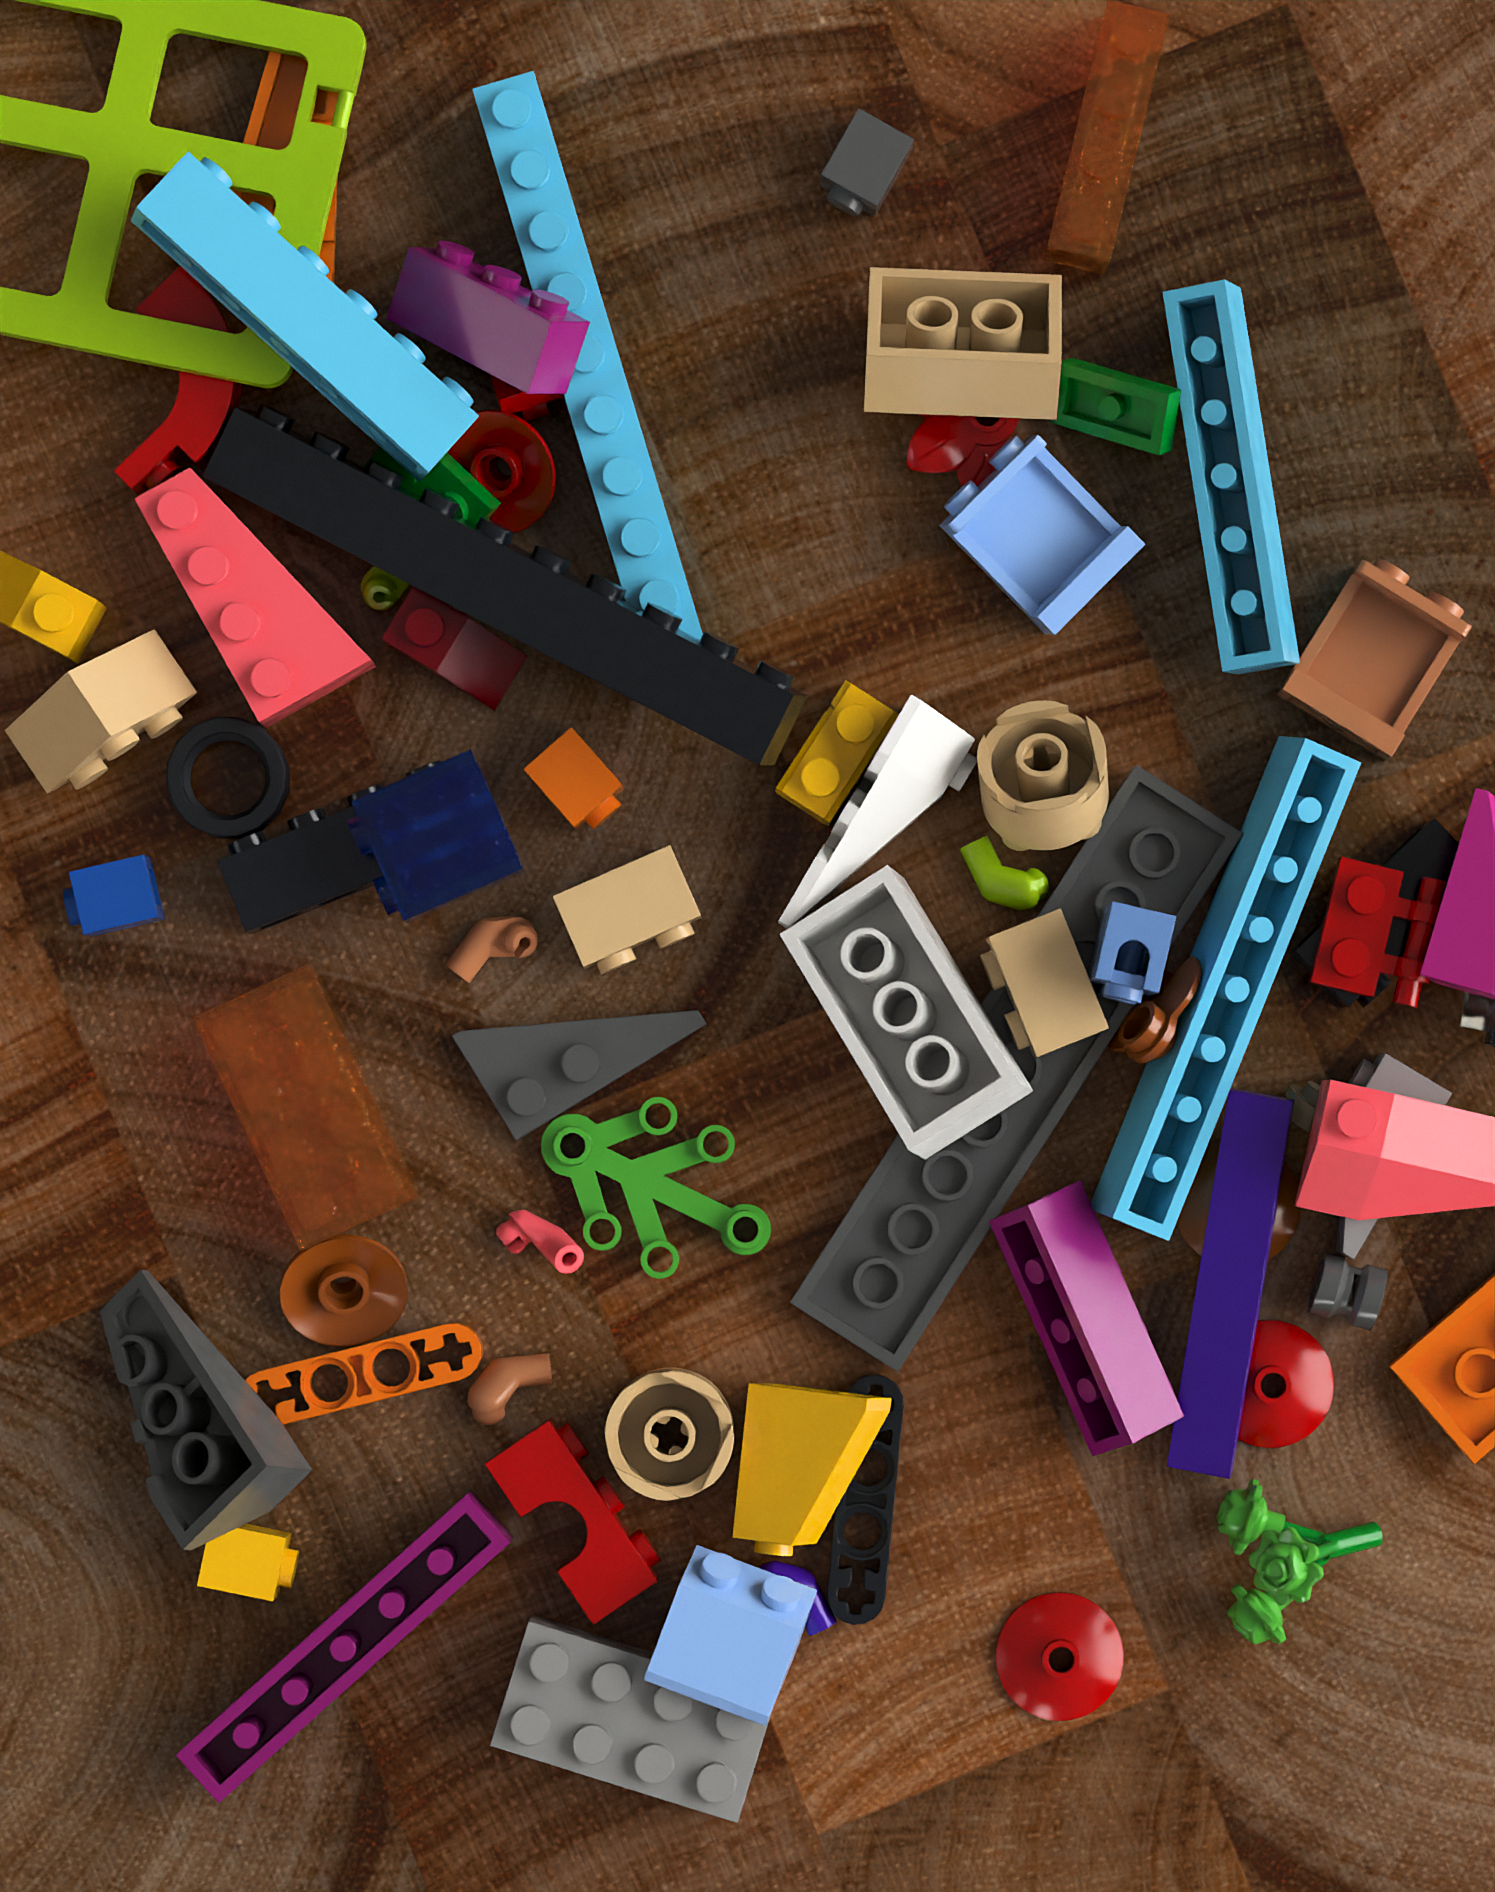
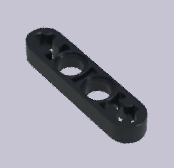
M880 1374L862 1376L851 1385L848 1393L868 1395L870 1385L882 1386L883 1396L893 1399L892 1410H890L879 1432L892 1430L891 1442L888 1444L875 1438L870 1448L878 1450L884 1455L887 1461V1471L882 1480L874 1485H864L853 1478L834 1515L827 1587L828 1603L835 1616L843 1622L853 1625L865 1624L873 1620L882 1610L886 1595L904 1404L903 1395L897 1384L889 1377ZM861 1512L872 1514L878 1519L881 1526V1534L878 1541L873 1546L865 1549L851 1546L846 1541L843 1531L845 1522L849 1517ZM841 1554L859 1561L879 1558V1568L877 1571L869 1567L864 1569L863 1582L865 1589L874 1591L875 1596L873 1601H864L862 1603L860 1612L849 1611L847 1600L837 1597L839 1588H848L852 1580V1565L839 1567Z

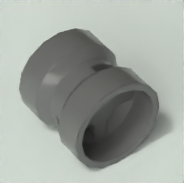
M1324 1252L1312 1284L1307 1312L1324 1318H1329L1334 1314L1347 1317L1352 1326L1371 1331L1384 1297L1388 1270L1369 1264L1362 1268L1348 1265L1344 1257Z

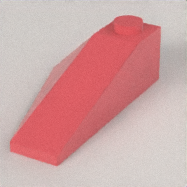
M1321 1080L1294 1206L1354 1220L1495 1206V1117L1344 1082Z

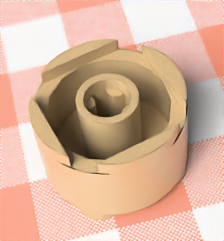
M1031 701L1006 710L996 719L997 725L988 733L986 738L983 735L977 750L981 803L984 815L990 826L1001 836L1003 843L1008 848L1016 851L1060 849L1080 840L1093 837L1101 828L1102 818L1106 812L1109 800L1106 745L1098 726L1087 716L1086 720L1078 715L1069 712L1068 705L1056 701Z
M674 1367L650 1370L628 1383L615 1399L605 1425L606 1449L612 1466L621 1480L634 1491L656 1500L684 1499L698 1494L714 1484L727 1467L734 1445V1421L731 1408L720 1390L711 1381L698 1373ZM671 1417H676L682 1421L680 1431L689 1438L685 1444L674 1442L669 1450L662 1449L658 1446L660 1435L652 1430L655 1422L667 1424Z

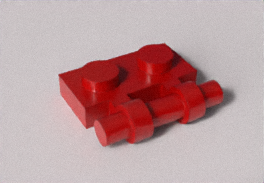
M1342 856L1339 857L1308 983L1372 998L1375 995L1379 974L1398 978L1392 1002L1417 1008L1423 984H1430V980L1420 975L1447 882L1422 877L1417 900H1409L1398 897L1404 875L1403 871ZM1393 917L1411 922L1403 957L1385 953Z

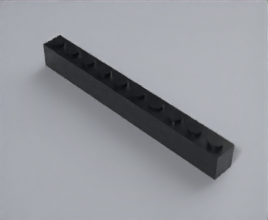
M261 403L257 412L234 408L202 477L758 765L775 764L808 695L792 688L796 678L794 675L763 660L760 661L757 669L735 658L739 647L706 631H704L699 640L681 631L678 628L683 619L678 615L650 602L647 603L643 611L623 601L622 599L627 590L599 575L592 573L588 582L567 572L571 562L567 558L539 545H535L533 552L530 553L512 544L511 541L515 532L480 516L476 525L456 515L459 503L434 490L425 488L422 495L419 496L401 487L400 485L405 477L403 474L371 459L366 468L347 459L346 455L350 448L320 432L315 431L311 440L291 430L295 419L273 407Z

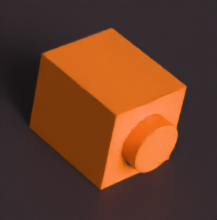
M572 727L523 769L575 830L579 829L585 822L593 830L596 829L622 805L615 796L624 789L623 785Z

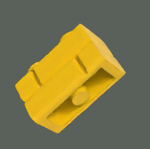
M845 680L832 700L829 709L825 711L778 783L775 792L829 827L876 755L899 714Z

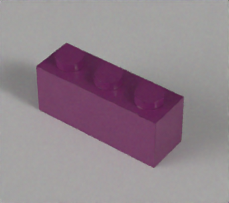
M440 240L436 248L409 247L386 319L527 394L567 393L590 321L567 310L569 306L568 300L548 291L537 289L530 291L520 286L522 279L520 275L506 268L495 265H485L484 267L472 261L474 252L460 244Z

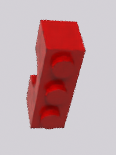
M551 1417L490 1458L485 1465L520 1517H523L539 1505L552 1501L567 1503L577 1509L582 1515L587 1526L586 1544L579 1553L560 1565L557 1572L594 1625L656 1583L659 1575L653 1566L662 1560L641 1529L633 1534L629 1533L617 1515L619 1511L625 1508V1505L608 1479L602 1476L594 1481L581 1460L589 1455V1452L573 1427L567 1422L558 1428Z

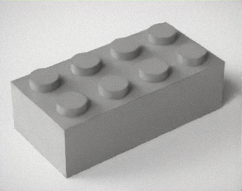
M532 1614L525 1631L490 1746L738 1823L770 1717L766 1726L645 1681V1674L654 1652Z

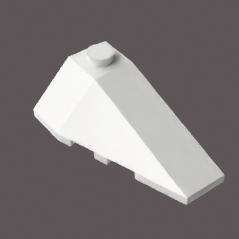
M910 695L867 768L864 779L843 809L828 840L823 844L780 917L778 924L788 929L799 922L942 797L948 786L960 791L977 763V758L968 753L975 738L922 700Z

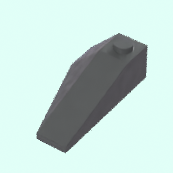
M140 1269L99 1311L118 1381L128 1386L137 1420L130 1423L135 1443L143 1444L152 1476L146 1479L151 1501L182 1550H193L271 1512L312 1471L277 1416L148 1270Z

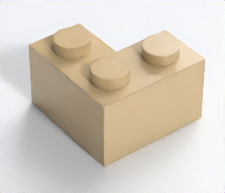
M154 629L65 673L4 731L47 794L69 782L78 790L93 782L108 770L103 762L105 758L107 761H111L135 746L140 741L137 735L146 731L149 737L154 739L178 724L183 719L178 709L191 699L197 691Z

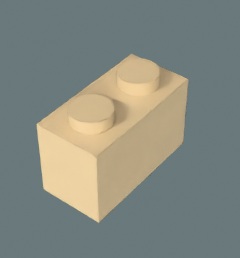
M671 845L553 896L583 967L586 969L597 964L601 974L636 960L632 948L650 940L656 939L661 949L695 934L690 923L702 918Z
M1061 908L986 939L990 951L980 955L981 961L993 990L1005 987L1014 1011L1005 1014L1004 1017L1018 1051L1029 1047L1033 1058H1036L1109 1029Z

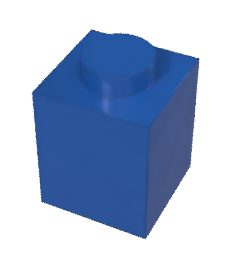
M143 854L69 872L72 887L63 889L64 905L71 926L81 924L83 935L93 937L165 920L151 857Z

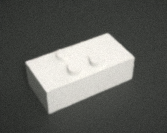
M886 865L780 933L781 938L910 1152L923 1159H927L1033 1092V1089L906 880L890 866Z

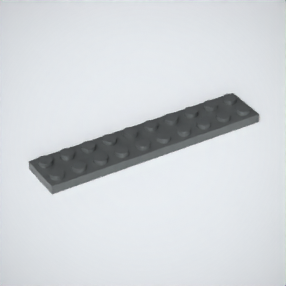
M1135 764L1108 805L1102 818L1099 832L1085 841L1037 917L1061 908L1087 974L1089 973L1103 908L1112 901L1177 916L1170 943L1171 947L1243 833ZM1091 983L1109 1029L1033 1058L1029 1047L1018 1051L1007 1026L1004 1015L1014 1011L1005 987L995 991L991 987L981 1005L1033 1089V1092L927 1159H923L910 1152L898 1133L790 1300V1303L898 1372L991 1228L989 1220L1000 1214L1133 1005L1098 997L1101 985Z

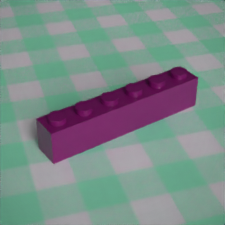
M469 1490L185 1744L176 1756L219 1804L511 1542L513 1536L472 1490Z

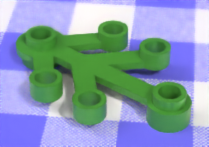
M653 1097L647 1100L641 1109L599 1124L580 1114H566L556 1118L548 1125L542 1136V1155L546 1164L555 1173L571 1178L586 1221L583 1227V1236L591 1248L599 1251L609 1250L619 1242L622 1235V1227L619 1220L607 1212L596 1171L621 1184L643 1247L641 1254L642 1268L653 1278H667L676 1271L679 1265V1253L675 1246L666 1239L653 1199L720 1231L723 1243L734 1253L740 1255L757 1253L769 1241L771 1224L766 1213L759 1207L752 1204H739L730 1208L664 1176L704 1161L710 1163L726 1161L733 1154L735 1148L734 1137L726 1127L721 1125L708 1126L696 1138L631 1160L607 1147L644 1132L653 1135H664L670 1132L677 1123L678 1114L676 1107L668 1099ZM660 1103L668 1107L671 1119L666 1127L656 1129L647 1123L646 1112L650 1106ZM715 1131L723 1133L727 1137L729 1144L727 1151L717 1157L707 1154L703 1147L704 1138L707 1134ZM570 1133L579 1134L585 1141L583 1154L574 1159L566 1157L561 1151V1141ZM749 1217L757 1223L758 1234L752 1241L741 1242L734 1236L733 1225L739 1218ZM607 1219L613 1224L615 1235L610 1242L601 1244L593 1240L590 1229L594 1221ZM664 1247L671 1252L673 1261L669 1269L658 1272L649 1266L647 1258L653 1248Z

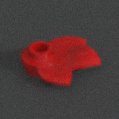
M919 414L926 420L917 428L910 440L906 464L908 468L924 473H944L956 469L961 487L970 480L978 487L995 470L989 463V460L1014 433L1019 423V418L1000 417L994 425L984 426L977 421L976 416Z

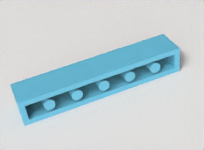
M188 151L140 202L130 221L420 482L479 417L470 408L474 403L471 396L451 378L444 377L441 381L422 364L426 360L424 354L411 340L400 333L392 337L374 320L378 316L376 310L364 297L351 289L344 293L326 277L329 273L328 267L313 251L302 245L296 250L278 233L281 229L279 222L266 208L254 201L248 206L231 191L229 187L233 183L221 167L206 157L198 161Z
M1224 279L1164 291L1163 299L1177 387L1181 389L1180 407L1222 672L1240 675L1300 664L1241 288Z

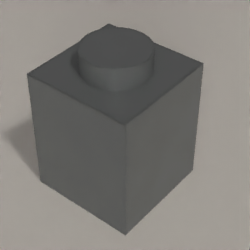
M858 108L821 174L820 187L829 191L825 197L826 200L852 216L859 217L863 210L876 217L913 151L914 139Z

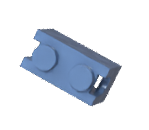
M1114 901L1103 908L1088 973L1091 983L1101 985L1098 997L1136 1005V1003H1141L1143 995L1151 996L1159 993L1177 916Z

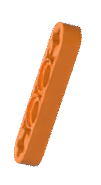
M459 1322L446 1323L263 1369L250 1375L245 1381L257 1394L260 1392L259 1381L268 1380L271 1389L278 1390L294 1385L288 1375L289 1372L296 1370L301 1372L300 1391L309 1405V1409L298 1411L297 1397L278 1403L276 1405V1416L284 1425L459 1381L470 1376L480 1365L483 1357V1344L479 1335L470 1326ZM448 1333H455L456 1339L460 1343H470L472 1353L462 1358L463 1368L453 1370L451 1363L448 1360H443L428 1365L434 1377L424 1380L420 1378L421 1359L412 1345V1341L424 1339V1352L443 1347L445 1345L444 1335ZM385 1349L402 1351L410 1362L409 1375L399 1385L389 1386L383 1384L374 1373L375 1358ZM324 1364H333L340 1367L348 1378L346 1393L336 1401L320 1399L312 1388L313 1374Z

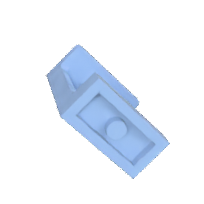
M1038 434L1028 436L1024 441L1015 435L991 457L989 463L995 470L978 487L970 480L946 502L944 508L950 515L939 526L1044 634L1056 635L1145 543L1128 526H1120L1049 453L1045 448L1047 443Z

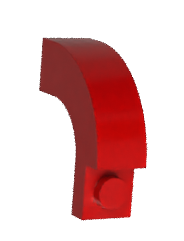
M181 266L135 308L139 315L232 333L210 295ZM179 371L178 395L170 414L114 472L139 496L148 489H152L177 475L181 470V466L177 461L184 454L204 471L234 408L239 407L241 383Z

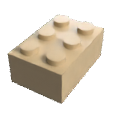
M870 267L864 412L1057 420L1062 357V275Z

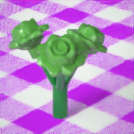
M1252 1478L1245 1490L1235 1489L1227 1491L1217 1515L1219 1524L1217 1530L1229 1536L1230 1547L1233 1548V1553L1236 1555H1241L1249 1545V1542L1252 1543L1262 1534L1259 1548L1249 1555V1563L1257 1571L1253 1581L1258 1589L1250 1588L1247 1591L1238 1583L1232 1587L1231 1592L1237 1601L1227 1610V1615L1231 1618L1233 1627L1241 1633L1244 1639L1249 1640L1252 1644H1261L1269 1639L1280 1645L1286 1640L1282 1627L1283 1617L1281 1611L1293 1600L1297 1603H1305L1310 1599L1313 1585L1323 1578L1324 1572L1322 1567L1333 1558L1380 1546L1383 1536L1379 1525L1374 1521L1330 1533H1323L1286 1522L1285 1515L1268 1510L1267 1502L1262 1497L1263 1488L1260 1486L1259 1480Z

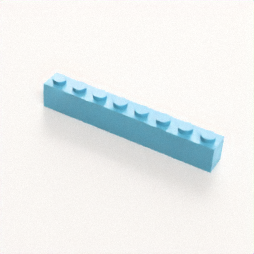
M1278 736L1240 832L1243 835L1232 850L1190 955L1196 957L1201 965V978L1198 988L1190 1003L1178 1017L1176 1027L1178 1035L1171 1050L1162 1058L1147 1062L1091 1200L1094 1212L1167 1241L1170 1240L1361 762L1307 738Z

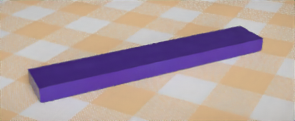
M1231 1088L1228 1093L1177 1400L1184 1417L1174 1421L1167 1467L1230 1479L1232 1476L1295 1099Z

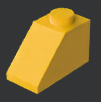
M0 551V623L78 664L107 607L95 598L46 572Z

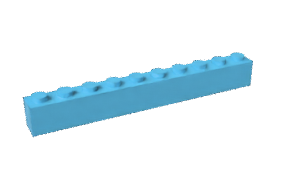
M534 71L473 88L478 112L532 291L535 289L544 290L565 298L569 301L567 310L590 321L567 393L563 395L620 586L627 590L624 595L625 602L643 611L647 603L650 602L678 615L683 619L678 629L700 640L703 633Z

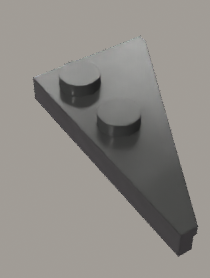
M699 1010L466 1030L459 1031L452 1037L513 1137L518 1141L707 1024Z

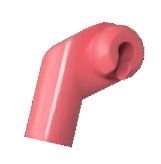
M525 1209L509 1213L508 1215L511 1218L501 1223L496 1229V1235L511 1253L517 1254L522 1252L526 1245L531 1242L561 1273H573L582 1265L584 1260L582 1249L562 1228Z

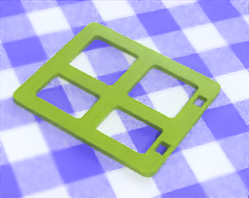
M14 0L115 20L122 24V32L105 104L100 111L89 113L0 95L1 144L81 159L89 163V173L61 290L53 296H45L0 287V335L261 388H275L285 383L291 376L293 367L248 327L241 333L233 334L114 310L108 306L109 292L136 179L144 173L166 176L188 151L198 161L206 157L221 167L233 183L229 189L274 199L276 206L273 216L281 226L278 233L296 250L302 245L309 248L319 257L347 137V127L354 96L356 97L366 54L367 43L361 27L355 21L346 17L261 0ZM176 34H186L304 58L308 62V68L289 145L284 149L275 150L153 125L150 117L169 39ZM318 89L339 93L331 126L311 122Z

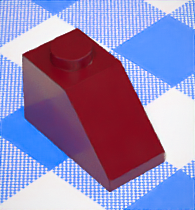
M414 586L381 638L390 649L493 711H496L528 658L525 654L467 615Z

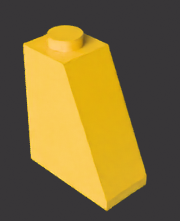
M749 1383L732 1538L755 1541L754 1552L777 1556H792L793 1546L817 1544L887 1418L892 1398L777 1383Z

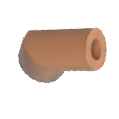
M516 915L479 919L444 965L471 983L489 957L525 958L530 956L538 946L537 932L529 920Z
M550 1353L499 1357L492 1360L469 1388L467 1403L471 1408L473 1418L483 1425L496 1424L505 1417V1404L517 1388L552 1385Z

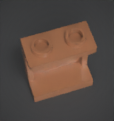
M1377 558L1374 564L1361 560L1355 566L1300 655V664L1294 665L1276 695L1374 756L1386 761L1395 753L1405 737L1403 733L1456 647L1466 637L1472 626L1460 619L1464 610L1459 605L1436 592H1431L1428 598L1424 597L1406 585L1410 577L1404 571L1383 559Z

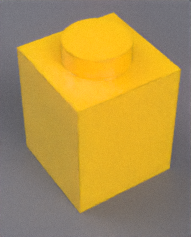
M244 1524L205 1544L197 1586L274 1601L279 1596L280 1587L291 1589L293 1585L299 1551L289 1549L292 1533Z

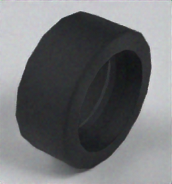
M213 717L193 725L176 741L167 761L166 788L174 809L190 826L215 838L241 839L262 831L280 814L289 794L290 768L282 747L261 726L240 717ZM220 741H238L250 746L260 756L266 771L265 788L260 799L249 810L237 815H218L207 810L196 799L191 786V769L197 756L209 745Z

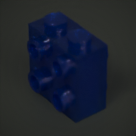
M471 749L351 801L357 814L356 817L347 820L352 836L362 856L371 852L374 853L383 873V876L373 880L380 900L388 915L399 911L403 921L406 923H410L526 872Z

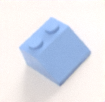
M696 1545L676 1591L644 1680L766 1726L799 1646L817 1590L795 1582L788 1577L776 1575L736 1560L727 1554L718 1553Z

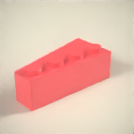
M191 468L134 498L254 715L265 728L377 667L367 654Z

